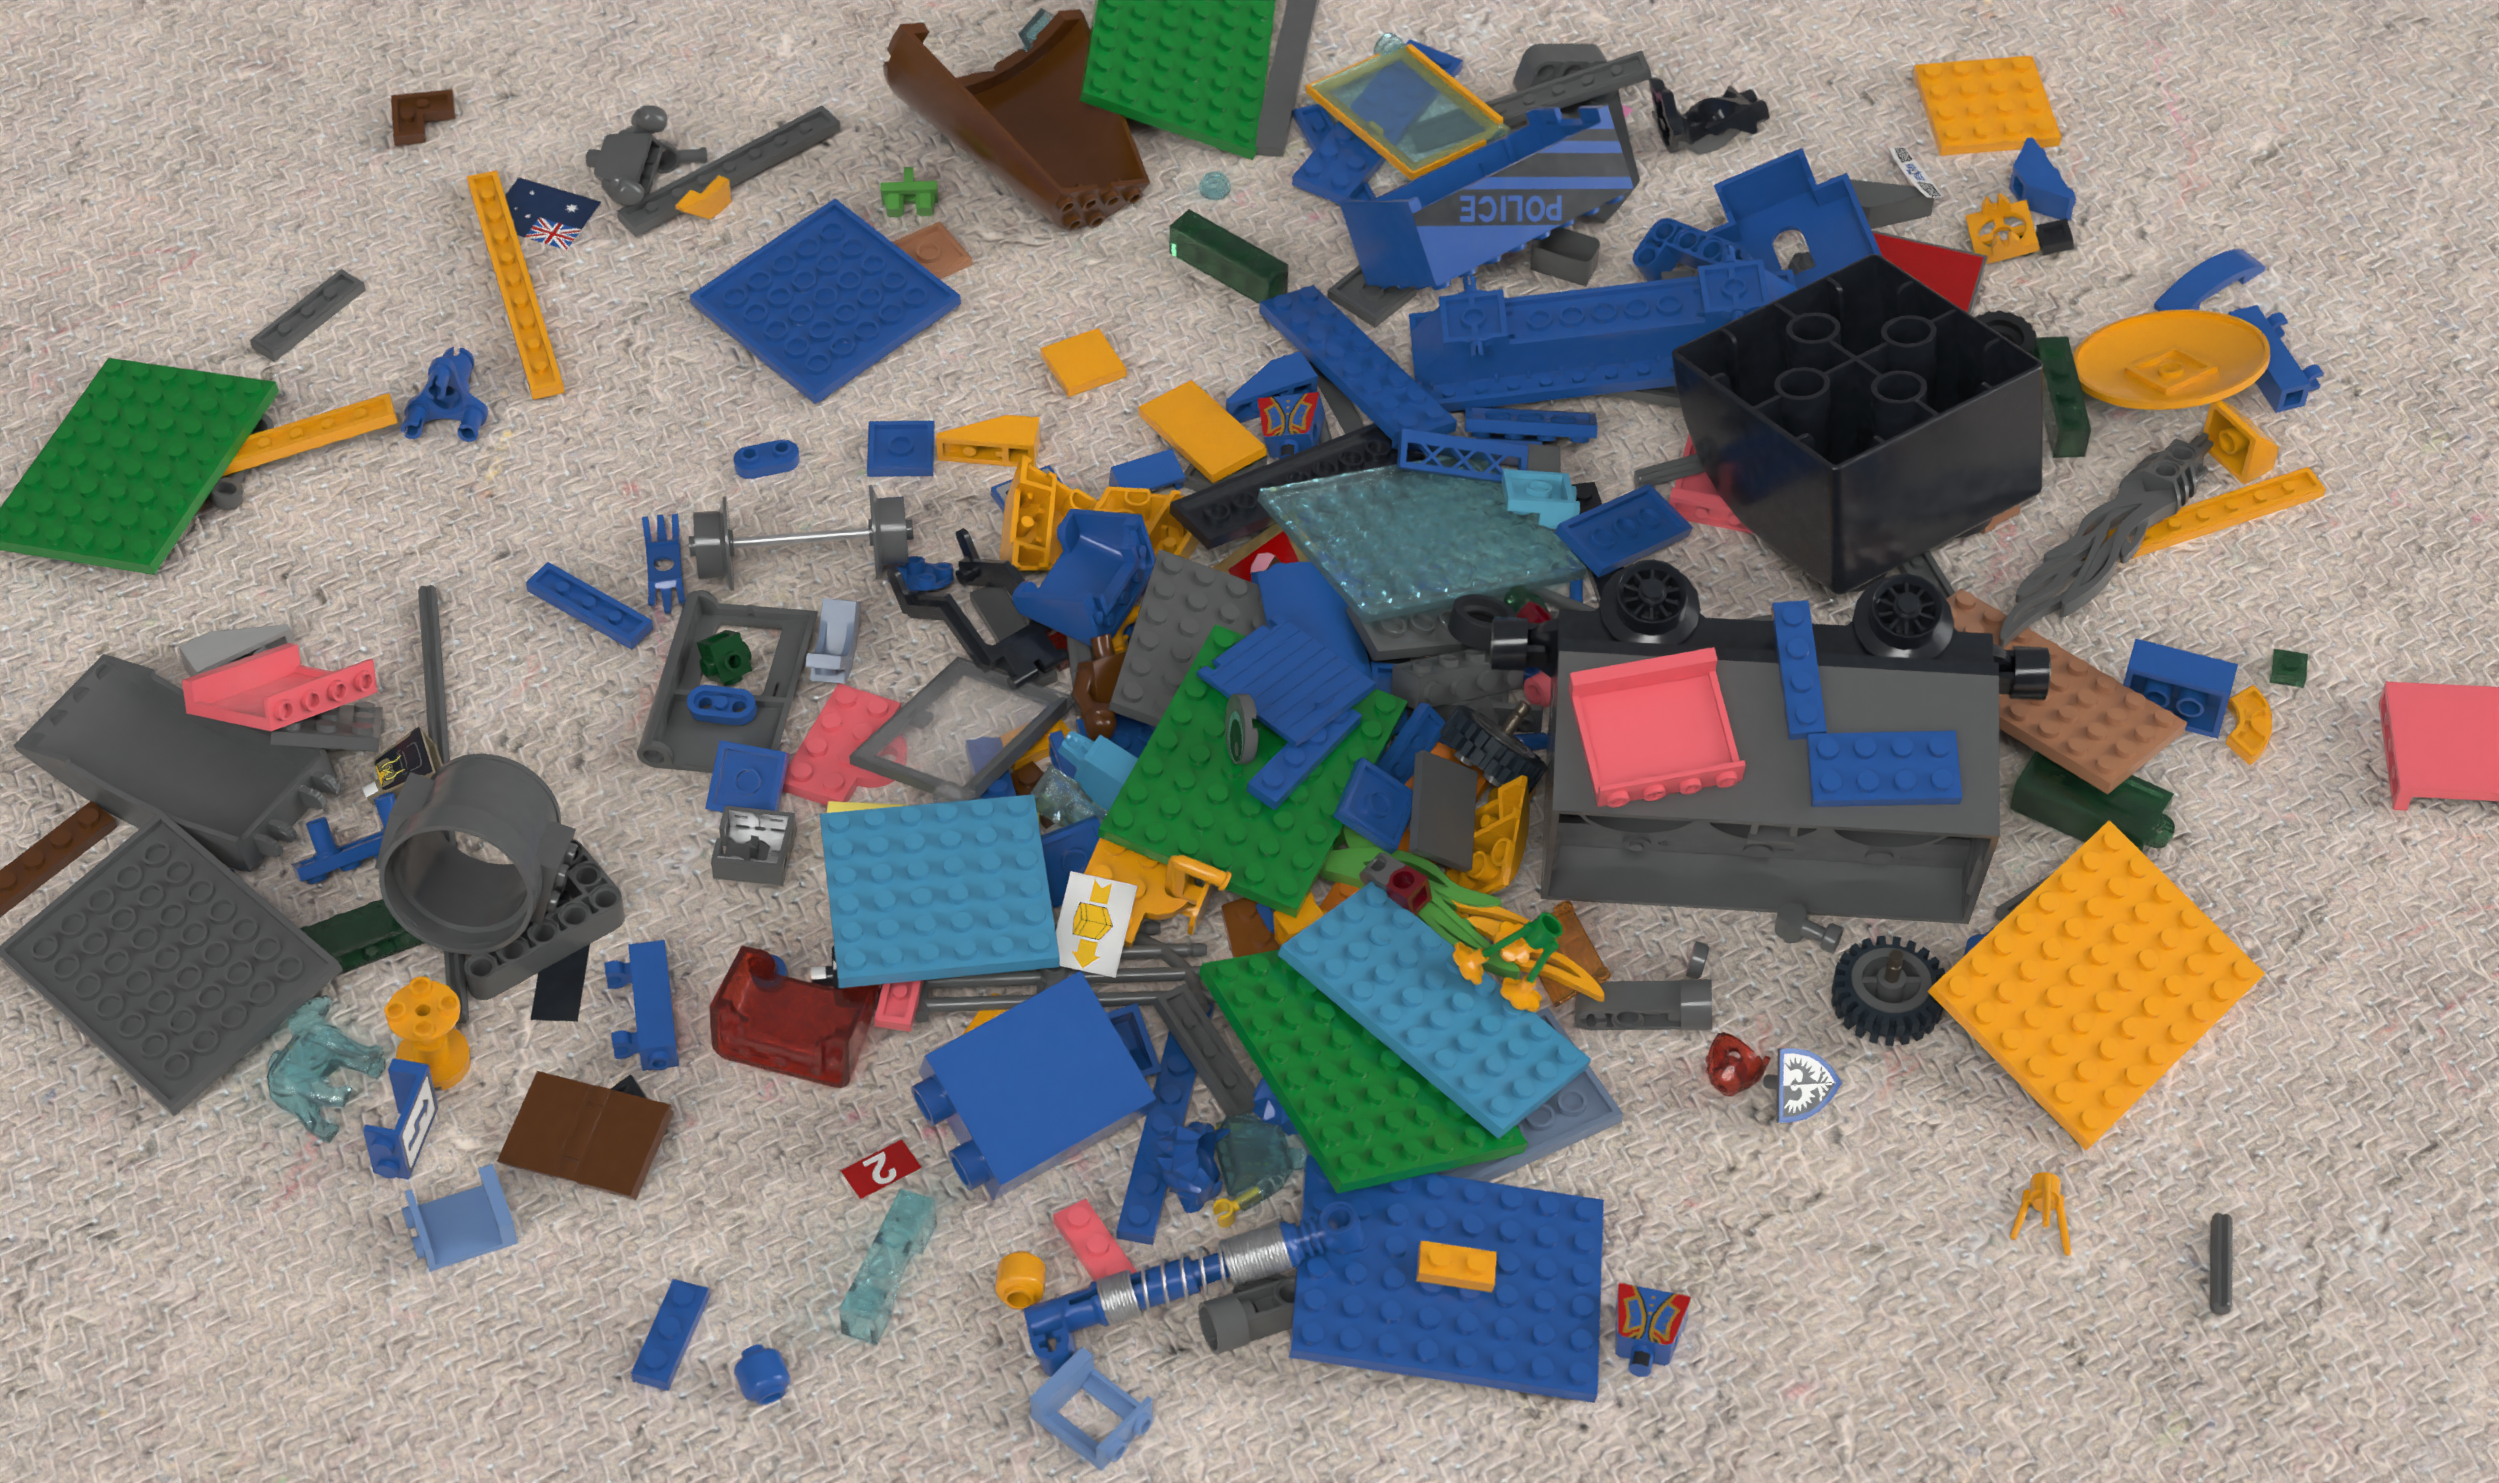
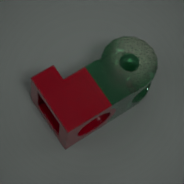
M1515 585L1506 593L1504 603L1514 610L1516 618H1528V623H1542L1552 620L1544 600L1539 595L1530 593L1525 586Z

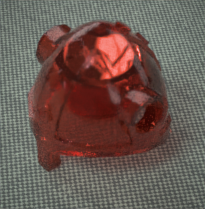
M1721 1032L1716 1035L1708 1055L1705 1057V1062H1707L1706 1074L1709 1076L1711 1085L1724 1096L1731 1097L1748 1090L1759 1082L1771 1061V1057L1765 1055L1762 1060L1743 1041L1731 1034ZM1731 1052H1737L1740 1055V1058L1728 1054Z

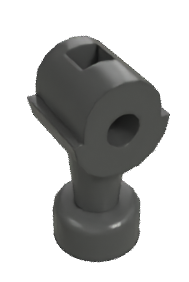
M1790 902L1784 903L1778 908L1774 928L1777 936L1784 939L1786 943H1797L1804 937L1820 941V948L1832 954L1836 951L1844 930L1843 927L1830 923L1825 928L1807 919V912L1804 906L1800 903L1797 905Z

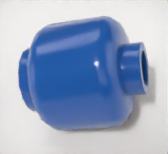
M762 1344L745 1349L741 1353L742 1358L734 1367V1374L744 1398L748 1401L756 1402L759 1406H763L786 1395L785 1389L789 1386L791 1377L781 1353L775 1348L764 1349Z

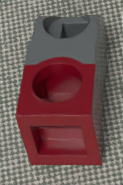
M1380 852L1359 874L1365 886L1373 882L1376 887L1382 888L1390 899L1414 915H1417L1432 899L1428 877L1386 853Z

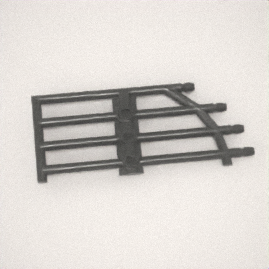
M1146 921L1142 923L1132 947L1123 946L1120 960L1161 958L1170 967L1118 968L1116 978L1081 971L1089 984L1185 981L1205 1013H1208L1210 1009L1209 1004H1217L1209 990L1204 989L1200 982L1202 979L1198 972L1201 966H1191L1183 959L1188 956H1206L1207 944L1192 943L1188 945L1187 943L1165 944L1150 937L1161 933L1159 922ZM1060 966L1036 969V971H1015L924 980L915 1014V1021L919 1023L926 1022L929 1018V1012L1009 1010L1035 996L1001 995L929 998V989L1036 985L1038 994L1080 970H1072V968ZM1167 991L1095 993L1102 1007H1122L1138 1003V1006H1153L1152 1003L1155 998Z

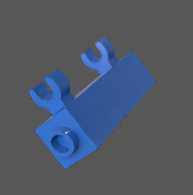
M2258 305L2228 312V315L2238 317L2256 326L2262 331L2269 342V365L2264 374L2255 383L2275 413L2305 406L2308 392L2315 391L2321 386L2316 378L2324 376V373L2317 364L2310 365L2302 371L2280 338L2284 336L2285 332L2280 326L2287 324L2288 320L2283 313L2277 312L2266 318Z
M665 940L628 944L630 962L609 961L604 963L608 989H618L628 983H632L637 1032L615 1031L611 1033L614 1058L625 1059L639 1053L642 1071L664 1070L669 1067L679 1066Z

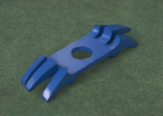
M678 513L672 514V540H667L663 515H657V541H652L648 516L642 517L648 571V606H656V589H661L665 614L671 613V587H676L678 603L682 604L685 602ZM662 559H668L674 563L673 567L666 571H660L654 566L656 562Z

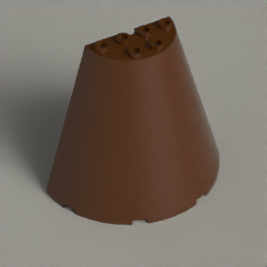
M1081 9L1058 11L1053 19L1035 36L1037 39L1032 41V48L1026 52L1024 49H1018L1008 57L997 62L993 67L995 71L974 72L957 78L923 44L929 34V30L924 23L899 25L887 48L891 55L890 60L883 64L884 77L892 92L1057 227L1067 229V231H1073L1086 226L1095 228L1102 224L1105 218L1118 212L1126 205L1138 202L1142 198V191L1150 184V180L1125 117L1079 101L1090 35L1089 25Z

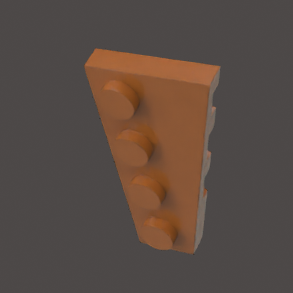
M1246 897L1222 905L1221 914L1233 958L1279 950L1280 945L1275 940V934L1269 932L1256 909L1258 902Z

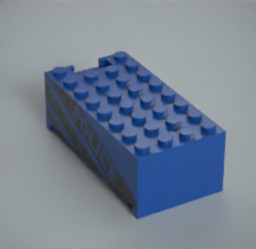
M1608 105L1582 106L1578 108L1581 118L1569 119L1562 118L1559 107L1533 108L1525 112L1529 122L1528 125L1371 201L1353 200L1352 197L1340 201L1339 204L1366 284L1380 285L1381 289L1397 286L1398 289H1405L1410 286H1415L1416 290L1432 287L1433 290L1443 289L1452 284L1451 279L1457 276L1462 278L1472 275L1476 272V267L1482 264L1490 265L1501 260L1502 254L1520 251L1526 247V242L1544 239L1551 235L1550 230L1556 227H1568L1574 224V218L1580 215L1588 216L1598 212L1599 206L1604 203L1612 204L1621 201L1624 198L1623 194L1633 190L1634 187Z

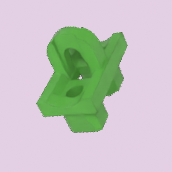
M910 166L904 167V182H880L882 205H885L888 217L903 216L904 204H916V215H933L935 203H938L937 181H914L913 167Z

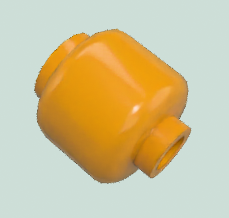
M1017 1251L1004 1256L999 1261L996 1271L995 1290L998 1298L1007 1306L1018 1310L1038 1303L1045 1292L1046 1268L1043 1261L1026 1251Z

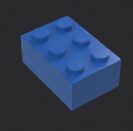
M2135 639L2123 686L2142 694L2145 698L2186 721L2185 731L2218 739L2238 664L2154 642Z

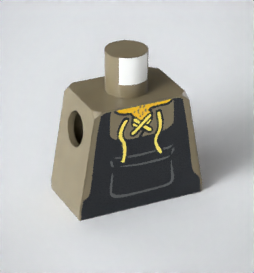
M419 726L375 758L374 765L378 779L363 787L364 794L368 801L375 805L373 799L388 792H394L397 800L410 772L431 779L433 774L443 765L437 745Z

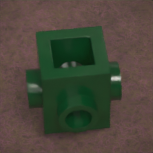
M725 630L696 642L702 658L699 660L700 668L704 676L709 678V681L729 686L742 681V675L753 671L749 662L752 659L748 645L742 641L740 632Z

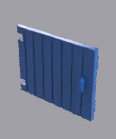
M1277 614L1269 620V624L1273 626L1271 630L1261 625L1213 659L1212 663L1216 667L1215 670L1204 666L1196 674L1228 699L1232 694H1249L1255 703L1257 710L1256 718L1294 747H1297L1318 733L1320 729L1353 705L1355 706L1367 697L1369 693L1376 689V682L1365 674L1363 675L1362 672L1351 666L1341 657H1338L1334 652L1325 648L1324 645L1313 639L1303 630L1301 631L1300 628L1289 622L1286 618Z

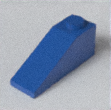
M1302 351L1273 359L1226 400V411L1239 423L1259 418L1258 398L1317 392L1318 376Z

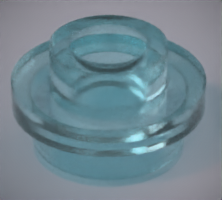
M1209 172L1203 176L1199 184V191L1207 199L1219 200L1225 198L1230 193V182L1221 172Z

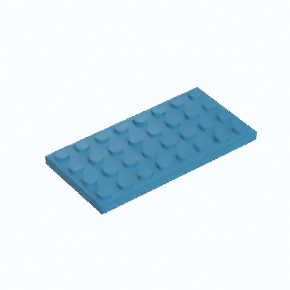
M1373 882L1364 886L1281 945L1278 953L1279 957L1498 1139L1583 1073L1592 1060L1537 1014L1527 1009L1518 1010L1514 1008L1510 1000L1505 999L1500 994L1502 986L1484 972L1482 983L1479 985L1473 984L1471 980H1466L1462 976L1459 966L1454 961L1453 952L1455 947L1416 915L1390 899L1387 893L1382 888L1376 887Z

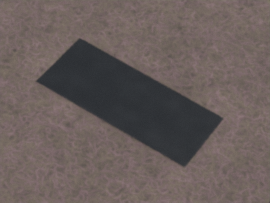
M590 944L538 972L530 1020L578 1022Z

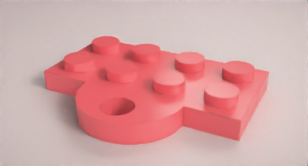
M838 683L788 765L782 791L827 806L828 801L849 802L858 786L877 788L894 782L895 780L851 765L849 755L899 711L901 703ZM900 736L877 759L893 758L896 760L893 765L906 769L907 748L903 738Z

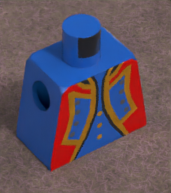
M1319 392L1258 398L1263 436L1270 457L1279 458L1280 460L1318 445L1325 420V411Z
M1624 1283L1618 1284L1615 1305V1354L1619 1357L1630 1359L1628 1371L1638 1377H1647L1651 1374L1653 1364L1663 1366L1670 1364L1687 1323L1691 1296Z

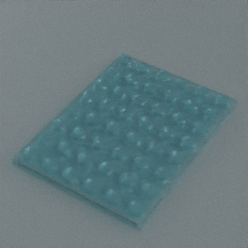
M1436 457L1444 467L1452 468L1459 462L1455 457ZM1467 459L1475 471L1483 472L1490 466L1486 461ZM1423 460L1414 461L1413 463H1421ZM1430 460L1427 463H1425L1427 465H1433ZM1397 465L1264 488L1260 489L1257 498L1262 507L1364 623L1452 606L1455 599L1462 595L1479 594L1496 597L1584 579L1587 570L1586 566L1550 528L1538 524L1536 513L1519 515L1513 511H1507L1501 483L1398 470ZM1460 465L1457 469H1464V467ZM1493 469L1490 472H1488L1496 474V472Z

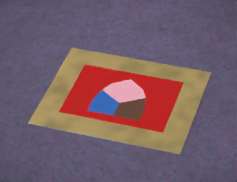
M1292 511L1283 521L1273 524L1212 568L1259 585L1257 574L1270 569L1276 563L1287 564L1316 561Z

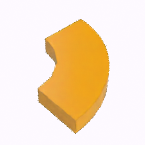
M2254 684L2231 697L2227 705V709L2234 716L2236 728L2228 735L2226 745L2249 765L2257 761L2264 753L2272 733V712L2264 695Z

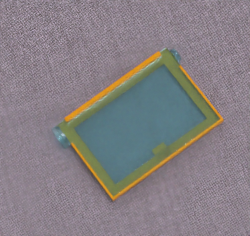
M1391 32L1384 34L1378 39L1374 46V56L1306 85V93L1411 181L1511 133V129L1503 123L1502 116L1415 46L1404 44L1400 37Z

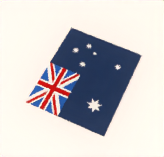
M518 177L505 195L517 236L564 250L569 248L601 204V201Z

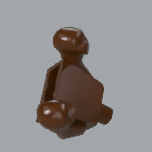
M1106 633L1090 638L1095 658L1078 663V672L1076 673L1072 690V697L1081 710V718L1084 722L1086 733L1093 741H1096L1099 735L1110 740L1115 733L1117 724L1116 713L1108 710L1127 650L1115 651L1111 635Z

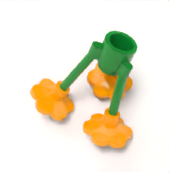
M1543 912L1532 922H1528L1525 925H1513L1508 921L1501 923L1498 927L1499 932L1493 937L1494 944L1486 949L1480 948L1474 951L1471 947H1466L1462 942L1454 945V961L1459 966L1462 976L1466 980H1471L1475 985L1482 983L1484 970L1481 964L1488 961L1489 956L1500 950V955L1504 961H1515L1522 965L1529 961V953L1534 949H1543V953L1529 975H1525L1522 979L1518 980L1507 977L1502 981L1500 989L1502 997L1510 1000L1514 1008L1536 1012L1540 1007L1539 1003L1542 998L1533 989L1536 985L1535 979L1550 955L1559 948L1556 939L1562 935L1563 929L1561 923L1553 914Z

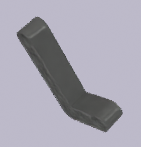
M573 839L572 841L578 847L571 866L568 865V872L570 873L564 888L573 900L556 908L554 913H547L542 925L534 922L529 923L524 932L509 945L489 953L473 954L467 958L464 963L468 990L475 999L488 1000L494 998L622 926L625 921V914L619 888L577 840Z

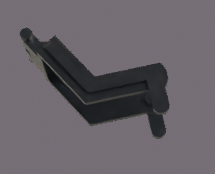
M964 528L956 531V538L964 556L958 562L959 569L955 572L958 582L961 585L1005 587L1012 597L1018 585L1022 581H1026L1015 565H1011L1009 560L980 559L969 532ZM892 567L887 570V577L903 614L916 619L943 620L977 668L982 669L984 673L989 672L995 667L1008 672L1011 677L1007 679V683L1012 690L1020 688L1039 676V671L1035 664L1041 672L1045 673L1069 659L1066 649L1063 647L1057 649L1049 639L1053 629L1027 618L1029 624L994 645L986 644L951 594L908 591L899 569Z

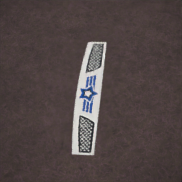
M1889 147L1892 156L1901 170L1926 198L1944 197L1906 147Z

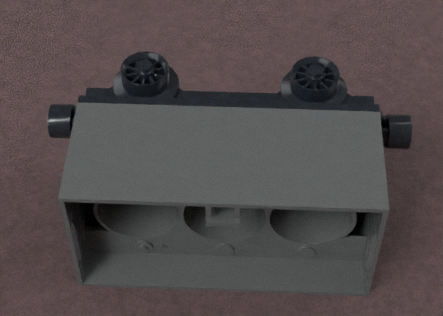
M1655 559L1638 561L1616 572L1604 586L1599 607L1594 611L1559 609L1558 618L1542 623H1528V618L1494 617V620H1492L1490 642L1491 670L1525 671L1526 667L1538 668L1551 677L1540 899L1777 913L1780 905L1790 902L1803 905L1807 915L1969 924L2000 838L1999 694H2007L2010 699L2044 701L2049 692L2051 677V656L2048 648L2012 646L2011 650H2005L1993 643V634L1958 632L1954 628L1951 606L1934 584L1921 576L1908 573L1893 575L1868 586L1858 598L1853 619L1848 625L1812 624L1827 733L1956 731L1962 800L1960 804L1812 807L1806 739H1788L1773 621L1705 618L1700 613L1698 593L1689 579L1671 564ZM1714 647L1717 656L1716 674L1739 760H1745L1746 764L1743 780L1727 788L1711 786L1688 795L1678 792L1667 794L1655 801L1639 799L1629 801L1626 805L1611 808L1608 805L1597 807L1568 691L1570 673Z

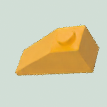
M1004 415L939 432L936 435L937 460L1017 467L1020 457L1025 455L1032 460L1030 464L1036 466L1040 444L1039 417Z

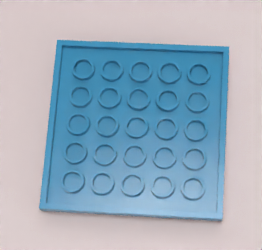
M1034 794L820 814L839 988L1060 967L1059 950Z

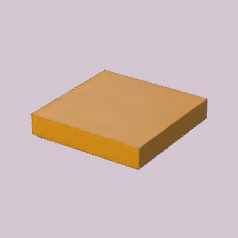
M1099 328L1040 348L1042 359L1068 397L1127 377L1126 367Z

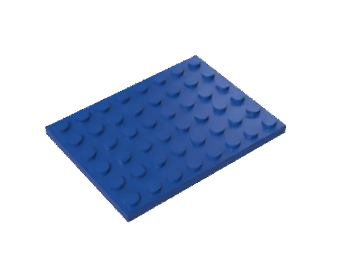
M1307 1155L1304 1165L1300 1221L1305 1220L1307 1224L1310 1217H1314L1315 1221L1319 1220L1318 1215L1321 1214L1328 1204L1336 1201H1345L1353 1205L1357 1211L1364 1229L1365 1239L1356 1251L1348 1254L1336 1253L1333 1250L1329 1251L1327 1247L1324 1248L1325 1253L1320 1254L1317 1250L1315 1251L1316 1256L1310 1257L1309 1253H1307V1259L1302 1260L1300 1265L1296 1267L1289 1358L1595 1403L1598 1396L1603 1199L1431 1173L1337 1194L1314 1156ZM1421 1240L1496 1252L1495 1285L1493 1291L1485 1292L1416 1281L1418 1248Z

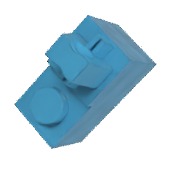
M1071 730L1058 750L1063 757L1078 768L1073 780L1077 787L1071 798L1100 817L1105 818L1138 758L1102 735H1099L1096 741H1093Z

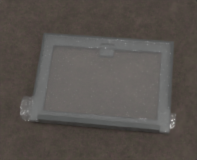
M958 656L849 755L850 764L933 794L934 803L976 800L1074 706L1072 690L1063 682L1056 683L1051 689L1031 681L1016 690H1012L1007 683V679L1011 677L1008 673L996 669L984 673L982 669L977 668L973 661Z

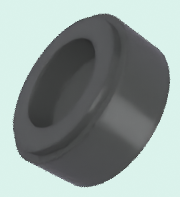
M1695 941L1686 976L1696 979L1701 978L1709 952L1708 944Z

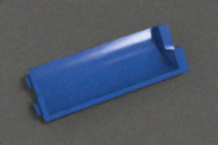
M1294 562L1287 564L1276 563L1270 569L1257 574L1268 629L1271 630L1273 628L1269 624V620L1275 615L1280 614L1300 628L1301 631L1303 630L1313 639L1324 645L1325 648H1328L1338 657H1341L1351 666L1362 672L1363 675L1365 674L1373 680L1366 647L1346 612L1350 601H1356L1351 577L1348 573L1330 563Z

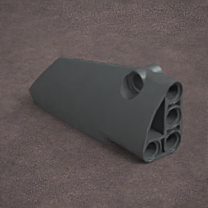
M1535 44L1524 52L1512 83L1516 91H1520L1608 62L1601 49L1595 44ZM1619 90L1561 108L1562 118L1569 119L1581 118L1578 108L1582 106L1608 105L1635 189L1640 182V177L1627 130ZM1634 189L1624 193V198L1621 201L1612 204L1604 203L1599 206L1598 212L1586 217L1605 224L1622 206Z

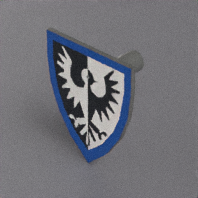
M1778 1048L1777 1075L1767 1074L1763 1079L1765 1088L1777 1090L1776 1123L1805 1120L1818 1113L1832 1100L1842 1084L1833 1067L1821 1056L1809 1050L1797 1048Z

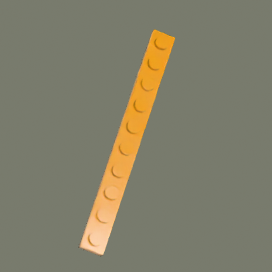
M494 170L466 176L470 195L532 399L565 393L563 381L498 172Z

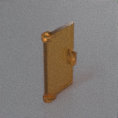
M1563 901L1553 907L1555 911L1551 914L1559 920L1563 929L1562 935L1556 939L1559 945L1556 952L1566 956L1583 968L1599 985L1607 981L1611 977V973L1600 959L1574 912V906L1571 901ZM1529 957L1531 960H1538L1537 958ZM1547 961V962L1545 963V964L1554 966V967H1556V968H1559V969H1561V970H1563V971H1566V972L1570 973V972L1567 971L1566 969H1564V968H1562V967H1560V966H1558V965H1556V964H1553V963H1551V962H1549V961ZM1538 975L1555 1007L1562 1005L1581 993L1555 980Z

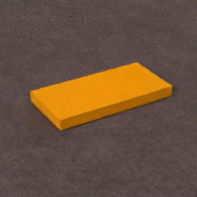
M1192 379L1138 407L1139 416L1212 483L1267 455L1266 446Z

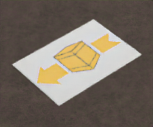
M1073 871L1070 872L1056 929L1060 966L1116 978L1138 886Z

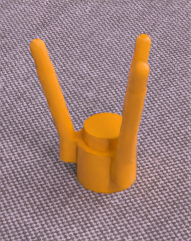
M2040 1172L2032 1176L2030 1189L2023 1191L2022 1203L2010 1238L2012 1240L2017 1239L2031 1204L2036 1210L2042 1212V1225L2045 1228L2049 1227L2051 1211L2055 1208L2063 1251L2066 1256H2070V1238L2064 1210L2065 1197L2060 1194L2061 1181L2058 1176L2048 1172Z

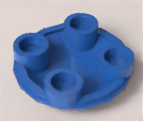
M921 556L908 557L909 564L896 567L901 572L908 591H932L945 587L954 580L953 565L951 563H925V559Z

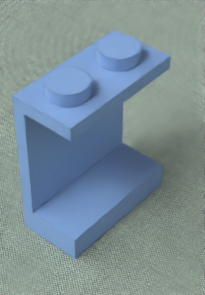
M493 1164L478 1168L481 1186L421 1205H417L412 1189L405 1191L408 1206L401 1208L407 1229L415 1228L417 1236L411 1238L417 1259L425 1258L429 1272L518 1244L514 1222Z

